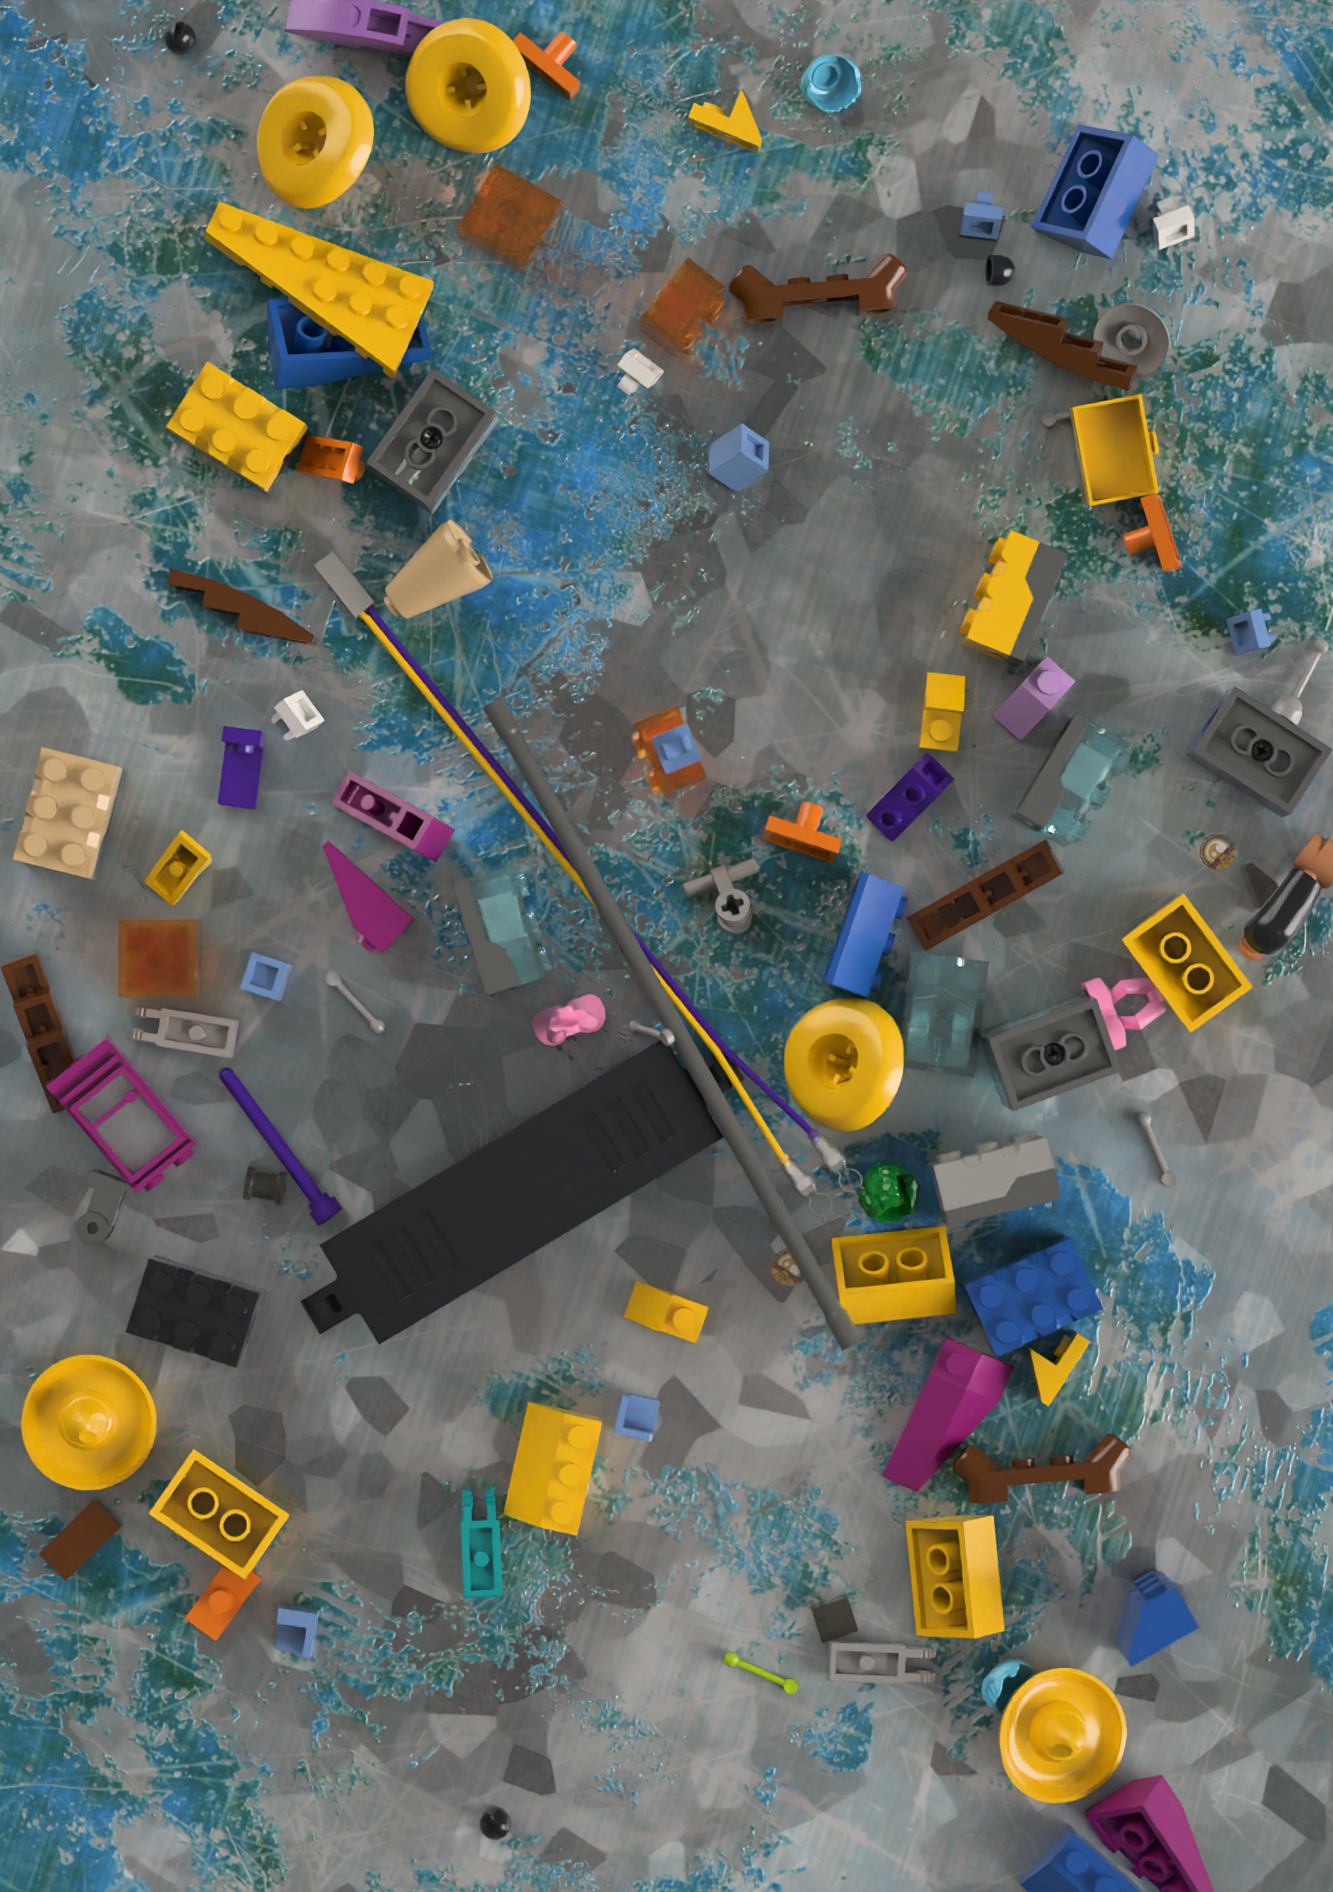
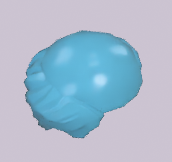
M823 54L814 59L803 74L800 91L804 100L813 108L824 113L828 112L829 114L839 112L841 109H847L850 104L854 103L861 93L860 71L857 65L846 57Z
M1008 1659L999 1662L983 1680L981 1690L983 1700L986 1701L988 1707L995 1714H1003L1005 1706L1015 1690L1034 1675L1032 1668L1020 1659Z

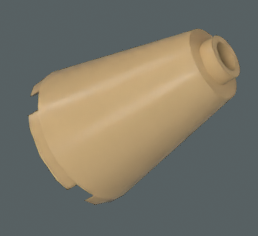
M449 519L445 523H441L385 587L387 596L384 598V602L396 617L402 615L406 619L484 588L493 580L491 570L480 551L477 554L469 545L472 540L453 520Z

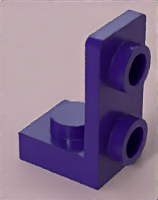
M223 726L222 742L225 743L218 804L245 809L256 808L266 734L263 731Z
M927 752L867 813L866 817L890 841H894L946 789L954 778Z

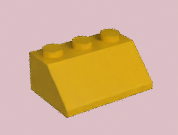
M1185 894L1176 896L1121 939L1189 1033L1253 988Z
M945 1226L831 1238L837 1299L847 1311L854 1324L956 1314L955 1281Z
M528 1401L503 1515L540 1528L577 1536L603 1418Z
M956 1515L905 1521L916 1636L975 1639L1005 1631L994 1516Z

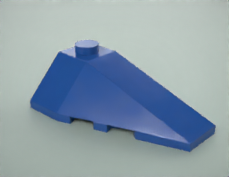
M288 298L268 299V350L275 389L315 387L383 370V367L370 357L365 359L355 351V346L342 336H334L288 302ZM418 322L400 365L431 358L432 351L425 322Z

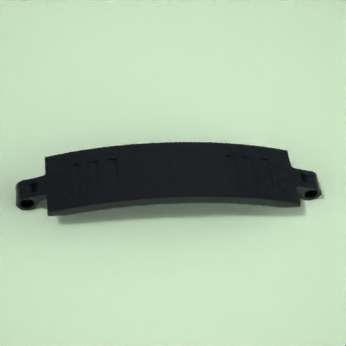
M660 1040L320 1244L319 1246L336 1272L337 1278L332 1283L300 1301L319 1334L324 1333L354 1314H360L377 1343L381 1344L719 1141L724 1136L707 1110L706 1102L688 1070L680 1065L670 1046H666ZM722 1052L740 1082L743 1081L745 1078L739 1068ZM712 1053L704 1058L722 1093L733 1087L715 1055Z

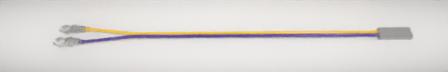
M331 551L314 565L316 571L355 619L359 617L367 624L597 909L554 831L377 614L373 606L375 605L374 600L336 553ZM631 928L671 1002L715 1055L778 1157L777 1161L780 1163L782 1171L790 1179L792 1188L799 1196L810 1199L809 1210L813 1215L818 1217L824 1216L826 1221L825 1215H817L811 1210V1198L807 1195L814 1190L815 1194L828 1197L831 1203L830 1212L835 1214V1212L831 1211V1198L824 1193H817V1184L813 1177L803 1171L795 1160L786 1153H783L722 1052L808 1134L807 1137L811 1140L813 1148L821 1156L822 1164L829 1172L840 1175L839 1186L842 1190L854 1192L856 1197L855 1191H848L842 1187L839 1169L844 1166L845 1170L857 1172L861 1179L860 1188L865 1189L861 1186V1174L855 1169H847L846 1157L840 1149L833 1147L829 1140L820 1134L817 1129L814 1130L722 1041Z

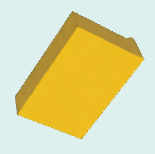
M1142 394L1069 407L1087 506L1159 493L1152 456L1159 454L1156 432H1148Z

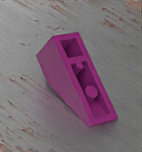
M350 770L330 803L437 863L455 829Z
M327 841L323 846L352 925L360 933L355 939L371 954L376 949L384 954L415 919L337 847Z

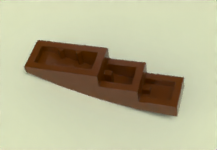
M999 301L994 303L988 313L987 319L1018 343L1056 365L1088 379L1129 391L1135 380L1138 365L1101 357L1104 342L1068 334L1069 318Z
M170 569L167 584L171 588L204 594L202 606L206 610L239 616L237 629L240 632L316 646L317 638L281 611L257 598L212 579Z
M1047 839L908 916L907 919L926 951L1062 875L1065 871Z
M35 950L1 962L0 968L11 993L13 1007L26 1038V1047L54 1114L65 1110V1108L46 1088L47 1081L52 1077L57 1078L67 1070L76 1059L40 956L38 951Z

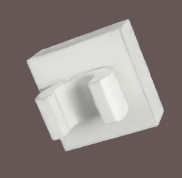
M1171 197L1156 202L1159 212H1157V217L1153 218V238L1159 250L1195 236L1194 216L1189 205L1176 209Z
M633 348L626 352L617 364L627 372L617 387L627 395H630L637 390L640 384L646 388L654 385L664 371Z
M303 690L279 702L274 707L277 713L271 719L273 724L283 720L290 730L283 736L285 740H290L294 737L298 738L316 729L325 721Z

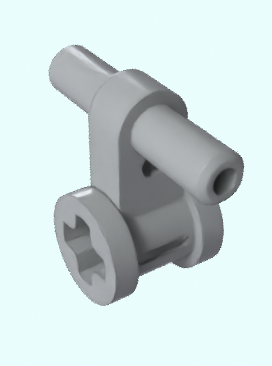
M754 859L728 868L722 865L711 869L709 875L684 883L683 889L686 896L690 898L716 888L718 897L715 908L719 926L726 933L741 934L752 923L750 901L743 891L733 888L732 882L756 874L759 869ZM735 908L739 914L733 916L728 910Z

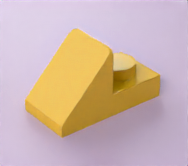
M742 90L730 118L724 116L725 111L714 104L704 102L703 106L696 103L693 104L688 116L689 126L759 154L762 138Z
M927 672L919 749L958 752L961 717L964 712L966 676Z
M181 830L143 882L173 907L182 898L196 877L210 866L212 856Z
M636 1281L624 1317L657 1332L662 1331L696 1344L709 1306Z
M1075 1331L1072 1332L1070 1337L1066 1334L1061 1337L1052 1353L1057 1356L1054 1362H1051L1027 1346L1038 1399L1048 1407L1090 1343L1088 1339Z

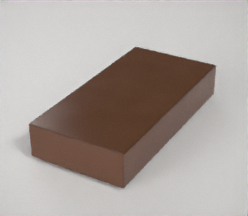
M95 1498L39 1554L66 1581L122 1524Z

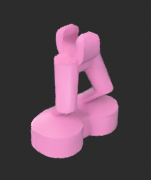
M1099 977L1081 983L1084 998L1092 996L1098 1000L1114 1050L1126 1046L1125 1029L1141 1030L1166 1011L1165 999L1149 977L1121 980L1111 990ZM1126 994L1145 995L1148 1002L1135 1016H1118L1114 1009V1004Z
M589 994L569 1001L565 1007L557 1005L539 1011L532 1020L534 1034L545 1045L555 1046L563 1043L569 1035L580 1031L583 1033H594L604 1025L606 1020L605 1007L600 997Z

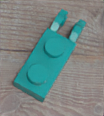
M486 1488L485 1506L487 1507V1519H473L472 1507L474 1506V1496L471 1489H462L463 1520L460 1521L464 1598L503 1597L500 1518H497L495 1488Z

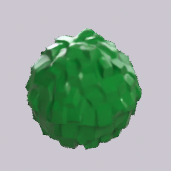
M878 1162L867 1172L861 1185L865 1189L859 1188L858 1202L869 1217H872L878 1223L891 1224L893 1220L899 1222L902 1221L904 1216L915 1213L920 1185L915 1181L914 1175H911L905 1168L895 1163L884 1165L881 1162Z

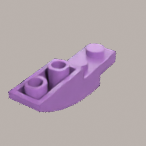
M290 0L284 32L358 50L363 45L412 57L420 41L431 30L445 22L410 14L409 8L371 0Z

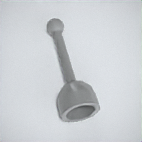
M1319 639L1314 643V653L1292 695L1280 697L1271 708V710L1296 726L1303 714L1302 705L1298 698L1320 656L1329 649L1327 641Z

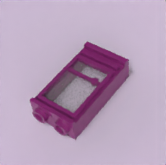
M105 1034L101 1038L100 1043L88 1053L76 1058L70 1067L57 1078L52 1077L47 1081L46 1088L55 1096L135 1193L141 1188L149 1191L164 1178L161 1172L174 1163L178 1167L194 1154L191 1148L195 1145V1137L108 1034Z

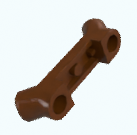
M886 253L876 260L861 279L849 280L848 274H834L826 276V282L811 283L809 277H797L788 279V285L775 286L753 266L744 265L734 275L728 285L729 292L744 304L745 323L767 324L782 322L783 307L857 301L858 316L894 312L897 310L895 291L908 277L906 266L890 253Z
M1107 1433L1088 1456L1082 1460H1073V1454H1060L1050 1456V1462L1035 1464L1034 1458L1027 1457L1012 1459V1466L1001 1467L976 1445H968L955 1458L952 1468L953 1472L968 1484L969 1503L1009 1501L1007 1486L1079 1479H1081L1082 1491L1085 1494L1108 1493L1122 1490L1120 1470L1132 1457V1448L1115 1434Z

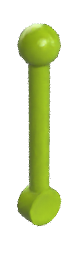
M728 1652L724 1656V1663L727 1666L734 1667L736 1665L783 1687L787 1694H794L798 1690V1683L793 1678L785 1680L739 1659L735 1652Z

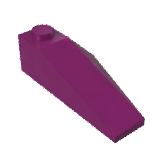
M943 1335L882 1476L918 1492L998 1404L1014 1366Z
M1163 1775L1132 1780L1088 1809L1084 1814L1102 1843L1113 1854L1120 1851L1133 1864L1131 1871L1139 1879L1143 1876L1148 1878L1160 1890L1159 1892H1214L1183 1806Z

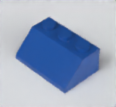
M1078 124L1031 228L1083 253L1112 259L1159 155L1134 135Z
M863 871L858 875L822 983L865 998L868 996L869 991L877 992L883 975V970L877 969L881 955L889 956L896 934L889 932L894 918L901 920L908 898L902 896L904 887Z
M1154 1571L1142 1575L1134 1581L1136 1587L1128 1592L1115 1645L1131 1667L1199 1628L1176 1586L1163 1572L1155 1575Z
M1071 1826L1066 1829L1020 1882V1885L1028 1892H1145Z

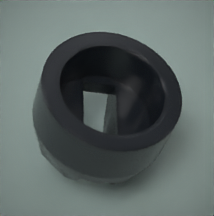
M183 22L173 23L165 32V43L172 53L185 55L195 47L196 36L188 24ZM177 29H183L180 46L174 45Z
M988 255L985 267L987 285L1002 286L1010 282L1015 274L1014 263L1008 257L1002 255Z
M491 1807L482 1814L480 1829L487 1838L493 1840L501 1839L510 1830L511 1819L508 1812L503 1808ZM489 1817L503 1829L501 1833H498L486 1821Z

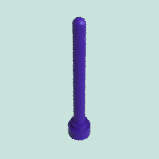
M223 1068L219 1073L220 1080L310 1201L308 1207L312 1212L309 1215L318 1226L331 1219L343 1209L335 1196L330 1197L327 1192L324 1194L321 1192L234 1071L230 1068Z

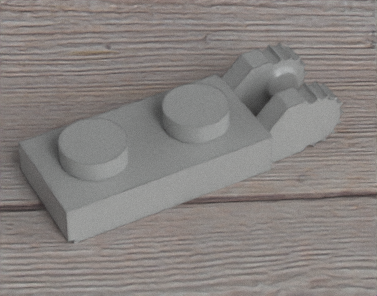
M132 1006L131 1014L136 1017L145 1019L156 1018L160 1019L157 1034L134 1028L133 1030L128 1029L127 1038L156 1043L155 1046L233 1058L239 1020L168 1008L157 1010Z
M829 1640L827 1681L905 1685V1682H934V1672L926 1669L905 1671L906 1658H935L936 1648L906 1646V1644Z

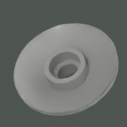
M1136 303L1119 304L1107 310L1097 322L1093 335V340L1104 342L1101 357L1138 365L1135 377L1144 376L1155 371L1165 360L1170 345L1169 332L1162 318L1152 309ZM1128 331L1138 332L1141 339L1133 340L1130 338Z

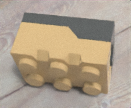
M41 747L35 770V780L26 805L25 819L18 836L13 860L96 881L124 769L116 765Z

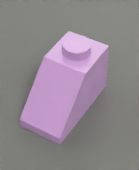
M1046 656L992 717L1021 742L1076 681Z

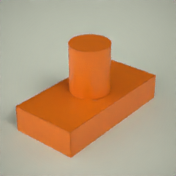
M560 31L543 51L520 32L513 42L522 55L525 64L571 101L580 90V81L562 67V64L576 49L577 44L567 34Z
M307 435L296 472L310 477L353 484L354 481H358L362 477L365 470V463L361 460L364 447L353 442Z
M1154 493L1140 498L1149 525L1123 534L1130 556L1156 547L1164 572L1183 568L1160 495Z
M802 802L795 823L769 815L761 841L834 864L843 839L817 831L823 808L814 803Z
M222 1567L185 1619L216 1641L262 1576L252 1570L246 1580L242 1581Z

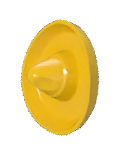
M460 18L443 23L431 30L416 47L405 77L406 97L412 115L431 138L453 150L481 154L500 149L516 137L528 115L531 88L529 74L523 57L514 42L502 30L483 20Z
M313 75L300 77L287 83L270 99L261 116L258 127L257 157L264 181L281 201L300 209L320 207L341 196L359 177L372 149L374 125L371 111L358 90L339 78Z
M844 997L815 1006L797 1021L788 1035L785 1044L783 1070L785 1081L793 1100L810 1119L831 1130L851 1132L870 1125L887 1109L899 1087L904 1063L902 1037L893 1018L882 1007L872 1001L856 997Z
M78 1355L66 1358L52 1365L33 1383L24 1402L21 1430L28 1455L36 1467L50 1480L76 1490H98L111 1487L127 1479L144 1463L154 1444L157 1417L148 1389L128 1367L103 1356Z
M1054 1668L1039 1672L1028 1678L1015 1690L1002 1714L999 1726V1748L1007 1775L1021 1792L1038 1801L1065 1803L1085 1797L1101 1787L1111 1777L1122 1759L1127 1736L1125 1716L1113 1692L1093 1675L1072 1668Z

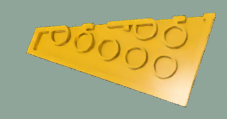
M219 202L206 228L205 240L238 265L249 267L261 276V282L271 289L276 287L288 296V302L334 336H342L355 346V351L365 359L368 357L373 359L383 367L385 374L394 379L432 293L434 281Z

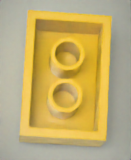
M193 1449L149 1512V1517L236 1577L245 1581L288 1519L289 1514Z

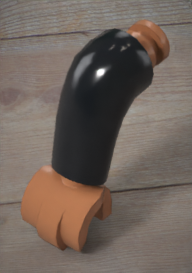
M1314 833L1294 859V868L1290 870L1275 894L1246 923L1244 936L1239 941V949L1246 958L1259 960L1264 955L1275 954L1286 946L1304 925L1322 888H1329L1333 884V840L1330 837L1325 839L1321 835Z

